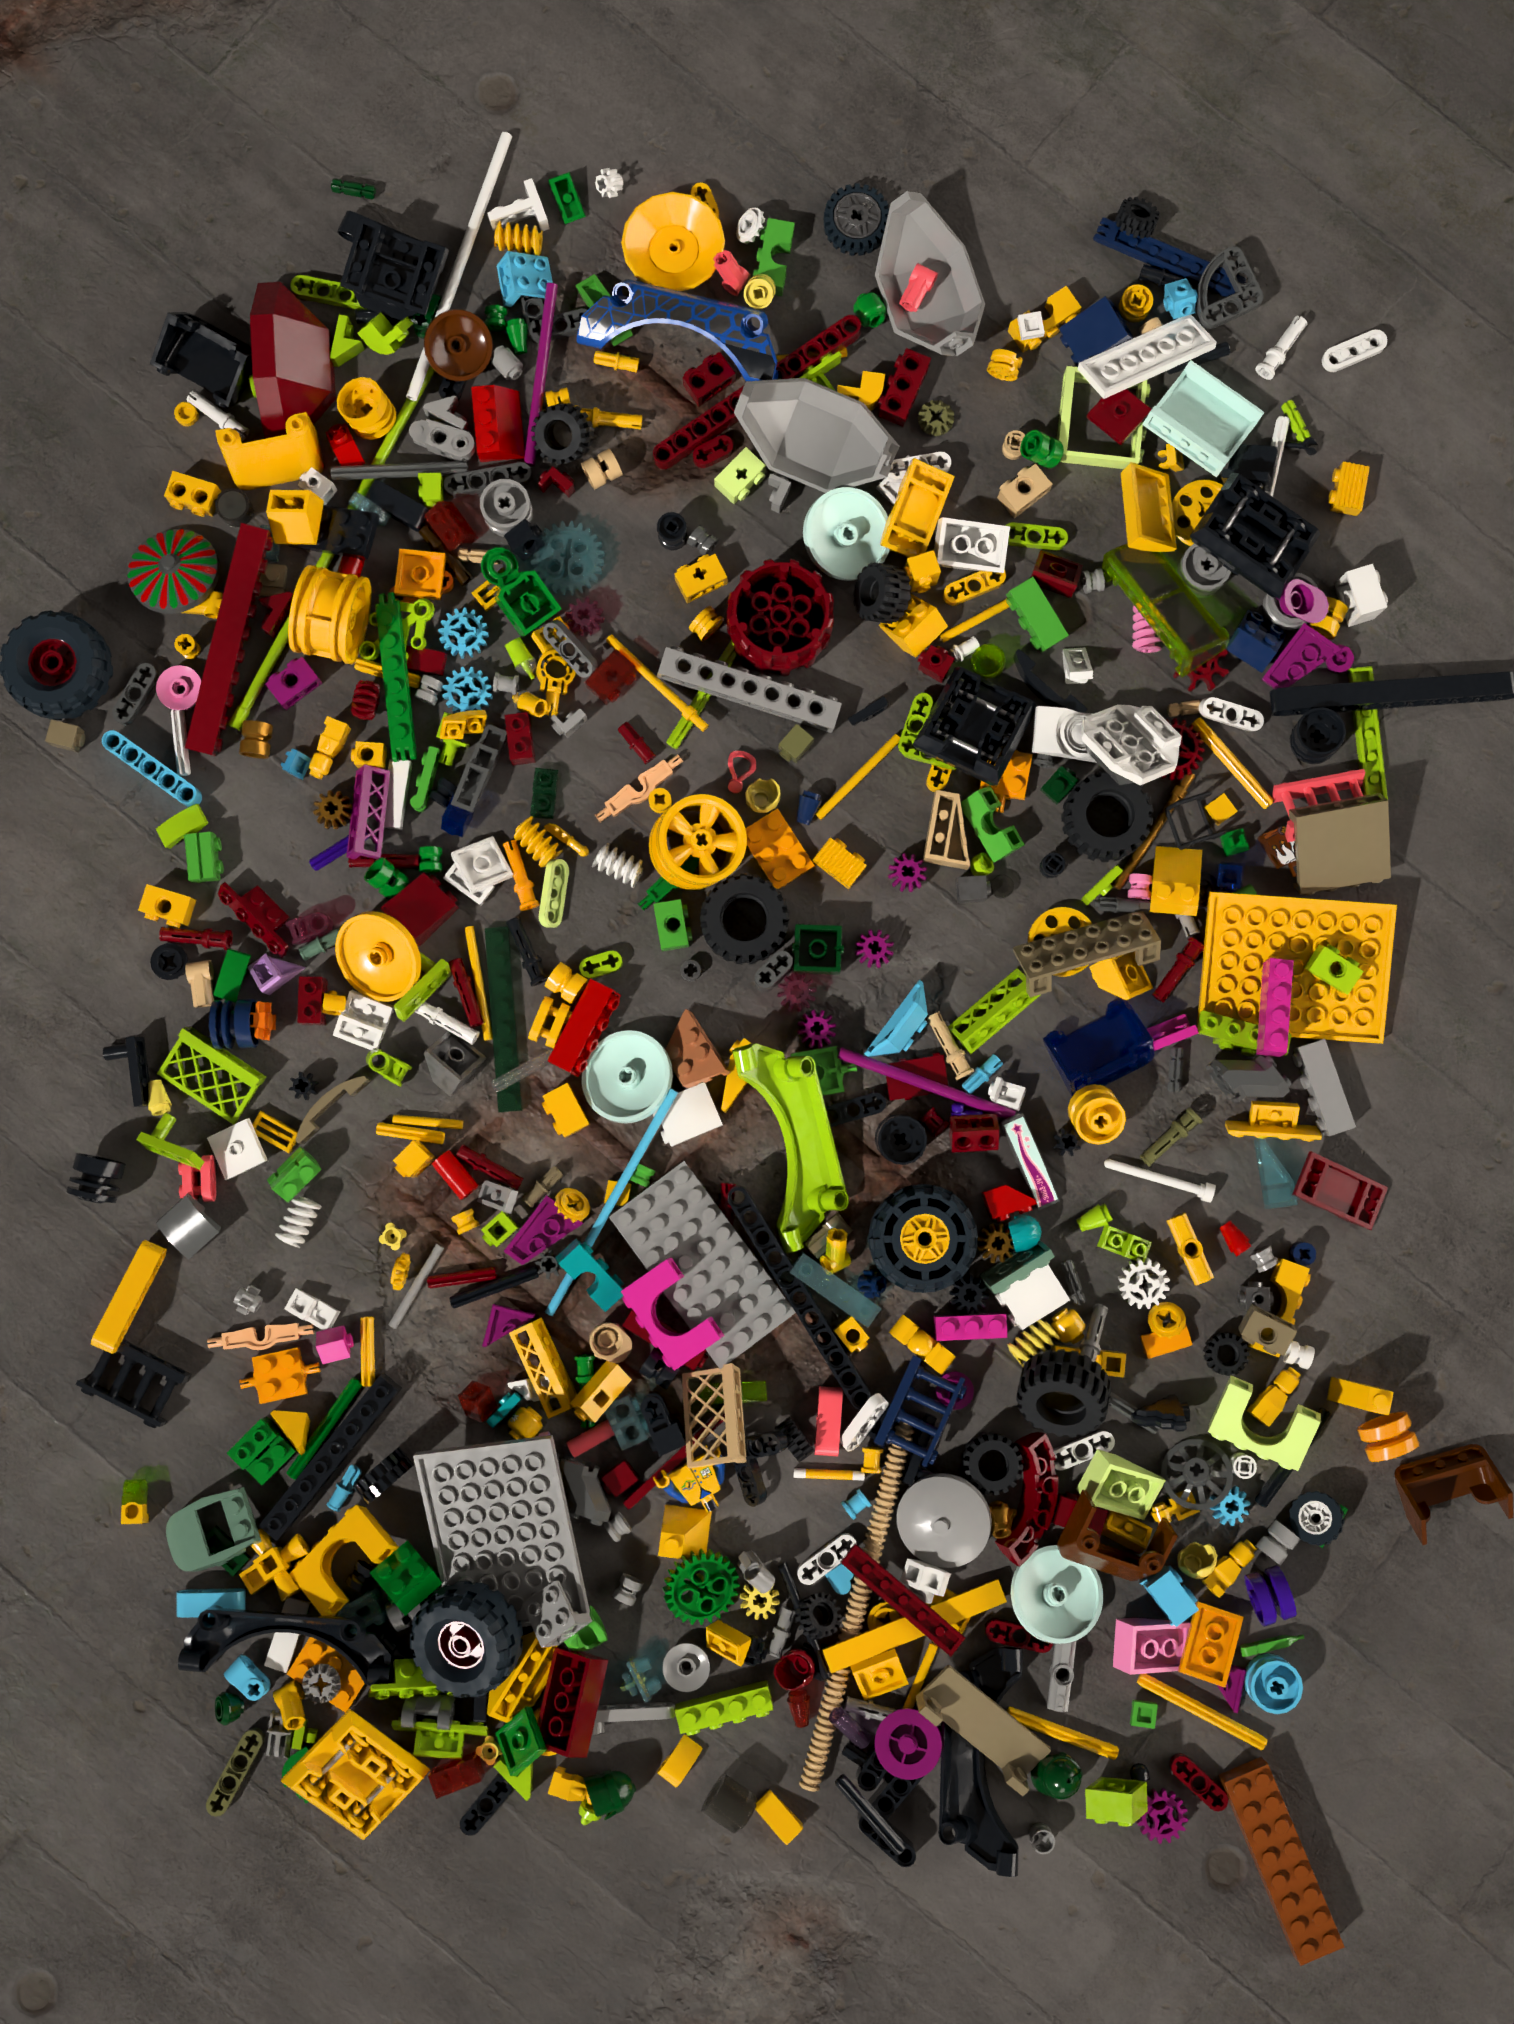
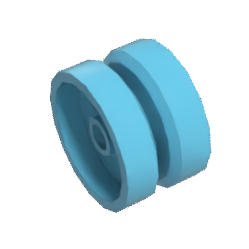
M1268 1653L1258 1655L1252 1659L1246 1667L1247 1671L1244 1681V1688L1249 1697L1264 1711L1273 1714L1287 1713L1295 1708L1303 1692L1302 1679L1297 1670L1279 1655Z

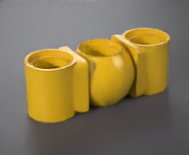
M903 1314L888 1332L941 1375L956 1358L954 1354L939 1342L937 1343L934 1338Z

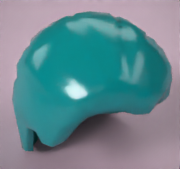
M1026 1214L1014 1216V1220L1009 1222V1230L1015 1252L1029 1250L1038 1244L1042 1231L1039 1222L1035 1218Z

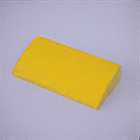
M1131 462L1121 472L1128 547L1151 552L1175 551L1177 545L1169 474Z

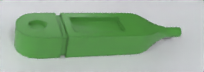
M1280 1635L1255 1641L1254 1643L1243 1644L1240 1646L1241 1655L1247 1657L1286 1648L1294 1642L1304 1639V1635Z

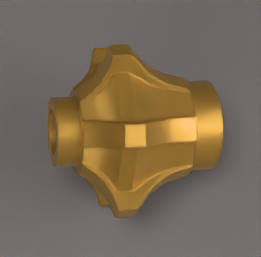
M1001 1501L990 1503L991 1532L993 1537L1002 1539L1010 1536L1013 1519L1017 1516L1016 1509L1008 1508V1505L1003 1504Z

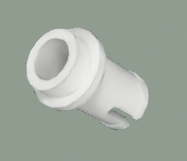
M973 636L958 646L953 645L952 649L949 650L950 655L955 658V662H962L964 657L980 650V645Z

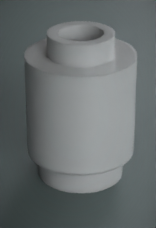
M501 345L492 352V364L506 380H516L523 372V364L509 348Z

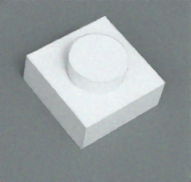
M1041 311L1018 315L1017 321L1021 340L1044 337L1045 331Z

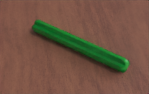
M356 1377L351 1378L308 1440L305 1453L303 1455L299 1454L288 1469L287 1475L296 1480L309 1464L362 1387L361 1380Z

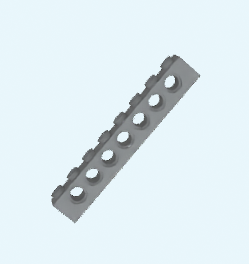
M677 646L665 648L657 678L832 733L842 705L833 696L824 695V697L815 695L816 692L808 688L799 690L793 688L794 685L786 681L777 683L772 681L770 676L759 674V676L752 675L748 669L742 667L734 669L728 667V663L720 660L712 662L706 660V656L699 653L690 655L684 653V649ZM686 662L690 665L691 669L687 672H682L678 669V664ZM708 669L711 671L712 677L704 679L700 676V671ZM730 676L733 678L734 684L726 686L723 684L722 678ZM752 683L756 687V691L748 693L744 690V685ZM773 690L777 693L778 698L770 700L766 697V692ZM788 698H797L800 705L798 707H791L788 704ZM810 705H819L821 713L813 714L810 711Z

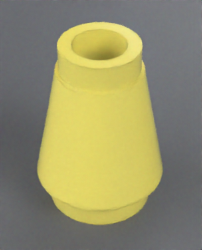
M162 1080L148 1082V1110L151 1111L153 1116L169 1113L172 1104L162 1084Z

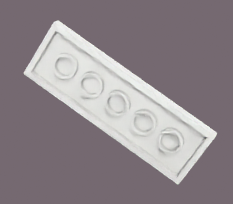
M1188 315L1080 362L1078 371L1100 396L1105 399L1215 349L1217 342L1192 315Z

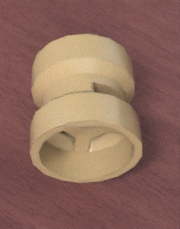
M1013 430L1006 435L1002 446V452L1006 458L1016 460L1022 456L1020 446L1025 436L1023 432Z

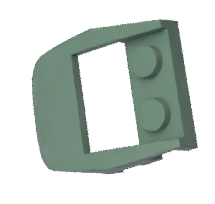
M244 1487L203 1497L173 1514L166 1526V1537L172 1558L183 1571L197 1572L221 1566L235 1556L246 1552V1548L251 1544L262 1542ZM221 1501L235 1546L211 1555L197 1510Z

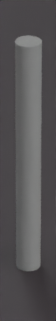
M437 1243L389 1322L388 1325L397 1329L444 1250L443 1246Z

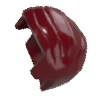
M796 1648L788 1650L774 1667V1676L782 1688L789 1691L807 1686L812 1681L815 1672L812 1657L806 1651Z

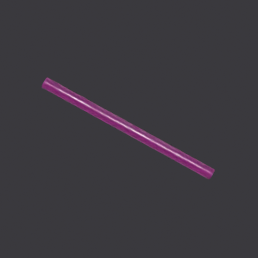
M547 283L524 457V463L529 466H535L537 451L534 446L537 443L532 441L531 436H535V432H532L531 429L532 426L536 425L533 421L535 417L540 416L539 412L542 411L558 289V285L555 283Z
M841 1047L838 1053V1059L984 1112L997 1114L998 1117L1007 1119L1016 1113V1110Z

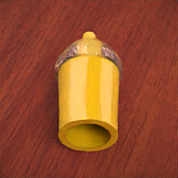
M522 690L516 693L515 696H512L514 707L520 713L528 712V714L536 717H542L547 712V702L533 695L530 691Z

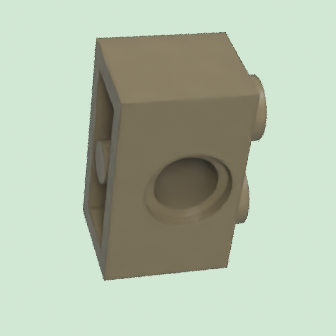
M1253 1304L1249 1307L1238 1327L1242 1339L1250 1344H1255L1256 1342L1264 1346L1263 1349L1273 1355L1278 1353L1282 1356L1285 1355L1297 1333L1294 1324ZM1264 1328L1273 1329L1272 1333L1268 1336L1260 1334Z

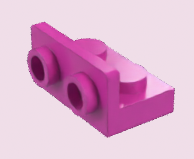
M1185 1014L1142 1031L1150 1052L1199 1033L1196 1025L1190 1026Z

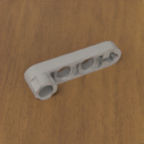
M655 1702L598 1705L592 1735L605 1732L604 1722L674 1718L675 1703Z

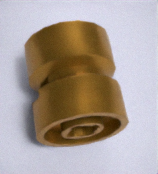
M253 720L243 721L241 734L245 738L240 741L239 754L251 758H269L271 745L268 743V740L272 739L273 725Z

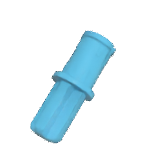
M992 1054L983 1065L976 1067V1071L962 1084L964 1091L972 1094L982 1083L988 1082L990 1080L989 1077L1003 1066V1063L1000 1062L1001 1060Z
M350 1465L340 1483L337 1482V1488L326 1504L330 1509L340 1512L349 1494L353 1493V1486L362 1473L359 1467Z

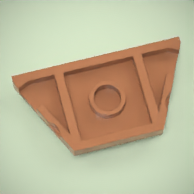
M686 1009L665 1050L671 1060L674 1073L682 1086L689 1089L701 1082L711 1081L714 1076L720 1074L726 1076L730 1071L693 1013Z

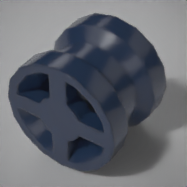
M1297 1242L1289 1249V1258L1293 1263L1307 1266L1316 1259V1249L1309 1243Z

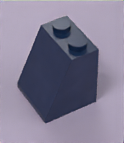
M1106 296L1059 328L1062 333L1060 340L1066 348L1070 347L1073 355H1071V358L1077 367L1080 362L1134 338L1116 305Z

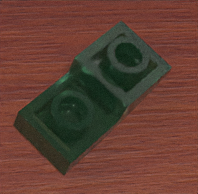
M535 768L530 816L554 819L558 770Z

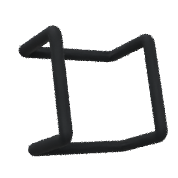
M1211 791L1176 801L1165 808L1168 822L1180 850L1209 839L1214 840L1226 834L1225 830L1213 833L1201 801L1212 794ZM1197 800L1209 835L1191 840L1182 845L1169 810L1181 804Z

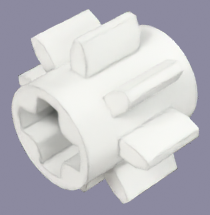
M601 169L602 175L596 176L595 184L597 190L602 193V197H617V191L623 189L621 175L617 173V169Z

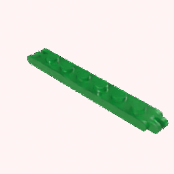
M394 592L388 593V602L386 595L383 593L379 594V603L375 607L393 762H399L400 752L402 761H407L408 751L410 759L414 760L417 759L401 607L399 600L395 601Z

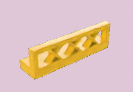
M542 1317L510 1332L511 1339L548 1419L573 1408L570 1402L576 1397L577 1393ZM527 1331L530 1338L529 1345L521 1342L518 1336L519 1333ZM531 1353L538 1355L540 1360L538 1367L531 1364L529 1360ZM541 1374L548 1377L550 1381L548 1388L541 1386L539 1381ZM551 1396L558 1399L561 1408L552 1410L549 1403Z

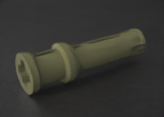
M1190 1107L1186 1109L1187 1112L1177 1121H1172L1171 1128L1139 1156L1147 1166L1150 1167L1181 1137L1186 1138L1188 1132L1197 1124L1203 1123L1202 1119Z

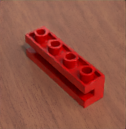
M590 979L547 1061L579 1077L580 1073L586 1069L587 1060L591 1052L596 1049L602 1031L607 1028L612 1012L617 1009L621 995L613 989Z

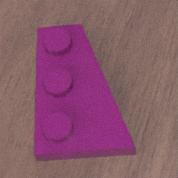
M1304 623L1264 675L1262 681L1273 689L1290 687L1342 649Z
M546 1195L505 1248L504 1252L521 1265H524L584 1223L579 1220L573 1223L569 1218L564 1220V1215L557 1213L558 1207L554 1205L555 1201Z

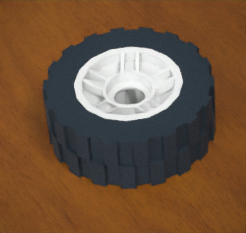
M1309 1491L1304 1495L1298 1496L1299 1498L1293 1501L1292 1508L1289 1510V1522H1291V1529L1295 1532V1535L1308 1544L1318 1546L1328 1545L1331 1541L1336 1540L1338 1535L1342 1533V1526L1344 1525V1514L1338 1502L1331 1496L1319 1491ZM1316 1513L1319 1514L1321 1517V1520L1318 1523H1315L1311 1519V1517H1314Z

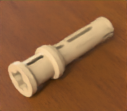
M940 1011L927 1017L926 1019L947 1055L946 1062L950 1063L956 1074V1081L973 1073L975 1070L969 1066L964 1056L966 1054L965 1051L959 1049Z

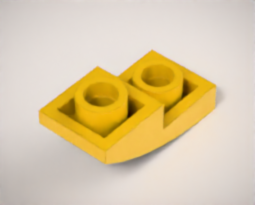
M470 710L443 717L440 739H463L464 734H483L487 718L486 711Z

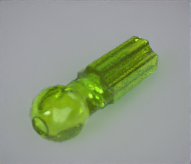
M766 1380L741 1382L742 1403L767 1401ZM721 1383L709 1384L712 1385L715 1389H717ZM706 1386L699 1397L707 1402L714 1391ZM718 1395L711 1405L724 1404V1399Z

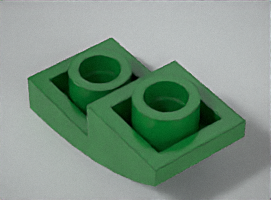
M230 948L227 950L213 996L236 1003L251 955Z

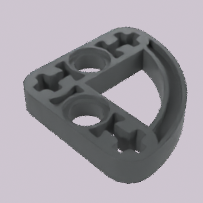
M1235 246L1223 250L1210 261L1199 280L1196 290L1198 294L1196 303L1197 314L1201 324L1207 329L1216 328L1257 309L1263 301V292L1243 251ZM1230 254L1232 257H1237L1235 263L1233 260H1228ZM1220 266H1223L1236 293L1208 306L1207 289L1210 278ZM1243 273L1248 277V282L1244 284L1239 283L1236 276ZM1249 295H1251L1252 297L1256 296L1257 299L1255 300V303L1253 302V300H1249L1245 302L1243 306L1242 302L1246 301ZM1226 304H1236L1238 308L1237 312H1228L1226 309ZM1219 310L1221 311V314L1217 315L1214 321L1207 319L1209 313L1212 316L1217 314Z

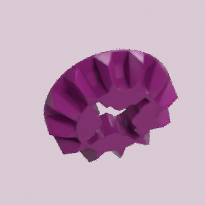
M960 1372L945 1373L942 1377L955 1384H958L961 1377L965 1379L964 1385L968 1386L963 1399H957L953 1410L964 1408L973 1398L974 1388L971 1380ZM937 1386L936 1394L940 1403L948 1406L951 1398L949 1399L951 1392Z

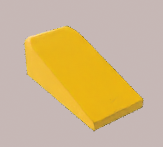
M771 1789L753 1805L754 1809L786 1845L803 1830V1823Z

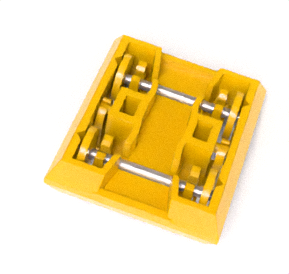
M348 1709L282 1777L281 1782L361 1840H364L421 1782L430 1771V1768L353 1710Z

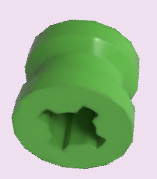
M638 1164L630 1180L648 1188L650 1186L649 1180L656 1171Z

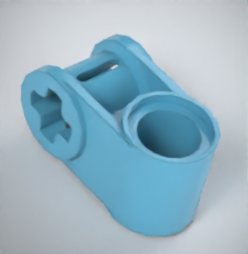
M240 1654L224 1672L226 1680L251 1701L259 1700L270 1690V1679L255 1666L250 1658L243 1654ZM256 1684L260 1686L258 1691L255 1690Z

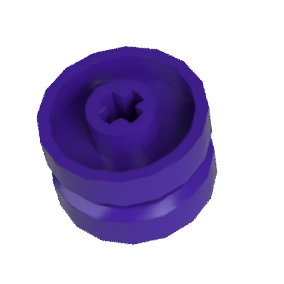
M1278 1565L1265 1568L1264 1578L1257 1571L1245 1575V1585L1250 1602L1263 1627L1276 1623L1277 1614L1283 1620L1296 1617V1606L1291 1589Z

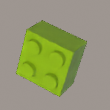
M1108 1777L1098 1778L1085 1789L1086 1819H1094L1095 1823L1106 1824L1111 1821L1118 1822L1119 1826H1132L1148 1811L1147 1782Z

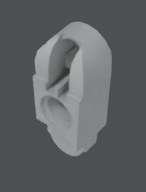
M422 419L415 421L409 427L410 436L415 444L423 446L428 451L447 459L467 462L475 452L476 444L474 438L465 430L426 419V421ZM440 436H445V437H446V440H445L444 442H442V443H437V442H436V440H437L438 437H440ZM461 443V444H464L465 446L459 448V447H458V444Z

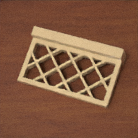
M730 1363L724 1364L722 1369L714 1368L683 1373L682 1386L687 1467L697 1468L730 1462H746L740 1368ZM722 1374L723 1382L715 1389L709 1382L714 1375ZM699 1378L702 1384L694 1393L689 1389V1379ZM706 1386L714 1391L707 1402L699 1397ZM718 1395L724 1399V1406L719 1412L711 1407V1404ZM698 1399L704 1406L695 1416L691 1413V1405ZM710 1409L716 1416L707 1426L700 1419ZM719 1419H722L725 1422L726 1429L719 1436L712 1428ZM697 1422L706 1428L698 1439L692 1436V1429ZM709 1432L718 1438L710 1449L702 1444V1441ZM722 1442L727 1446V1457L718 1458L714 1451ZM698 1446H701L707 1453L702 1460L694 1461L693 1453Z

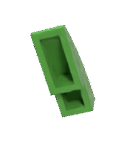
M595 274L575 285L589 309L603 296H611ZM631 328L611 339V344L616 346L633 336Z

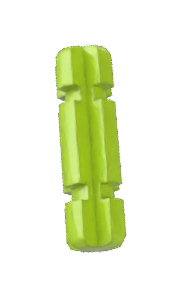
M1289 400L1285 402L1281 408L1290 419L1289 424L1293 433L1297 434L1295 436L1297 441L1303 442L1306 438L1311 437L1308 429L1305 430L1306 425L1299 411L1295 410L1297 407L1294 401Z

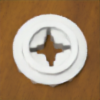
M753 207L742 215L736 230V236L740 242L747 245L749 242H754L756 236H760L759 232L764 228L762 224L765 222L763 211Z

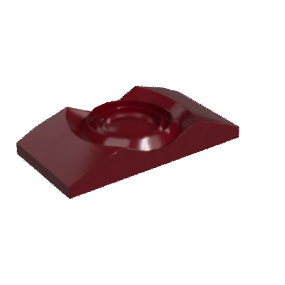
M1309 1151L1292 1195L1308 1204L1326 1210L1345 1221L1372 1230L1388 1187Z

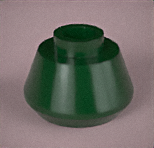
M221 1692L215 1700V1716L217 1721L226 1726L239 1719L240 1715L244 1712L243 1700L238 1695Z

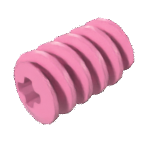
M1142 602L1133 606V612L1136 613L1133 615V621L1136 623L1133 624L1132 628L1136 632L1133 633L1132 637L1136 641L1132 643V647L1139 652L1152 653L1162 650L1161 647L1155 646V643L1162 641V638L1155 637V634L1162 632V629L1155 628V625L1162 623V620L1155 619V616L1162 614V611L1155 610L1156 607L1161 605L1159 603Z

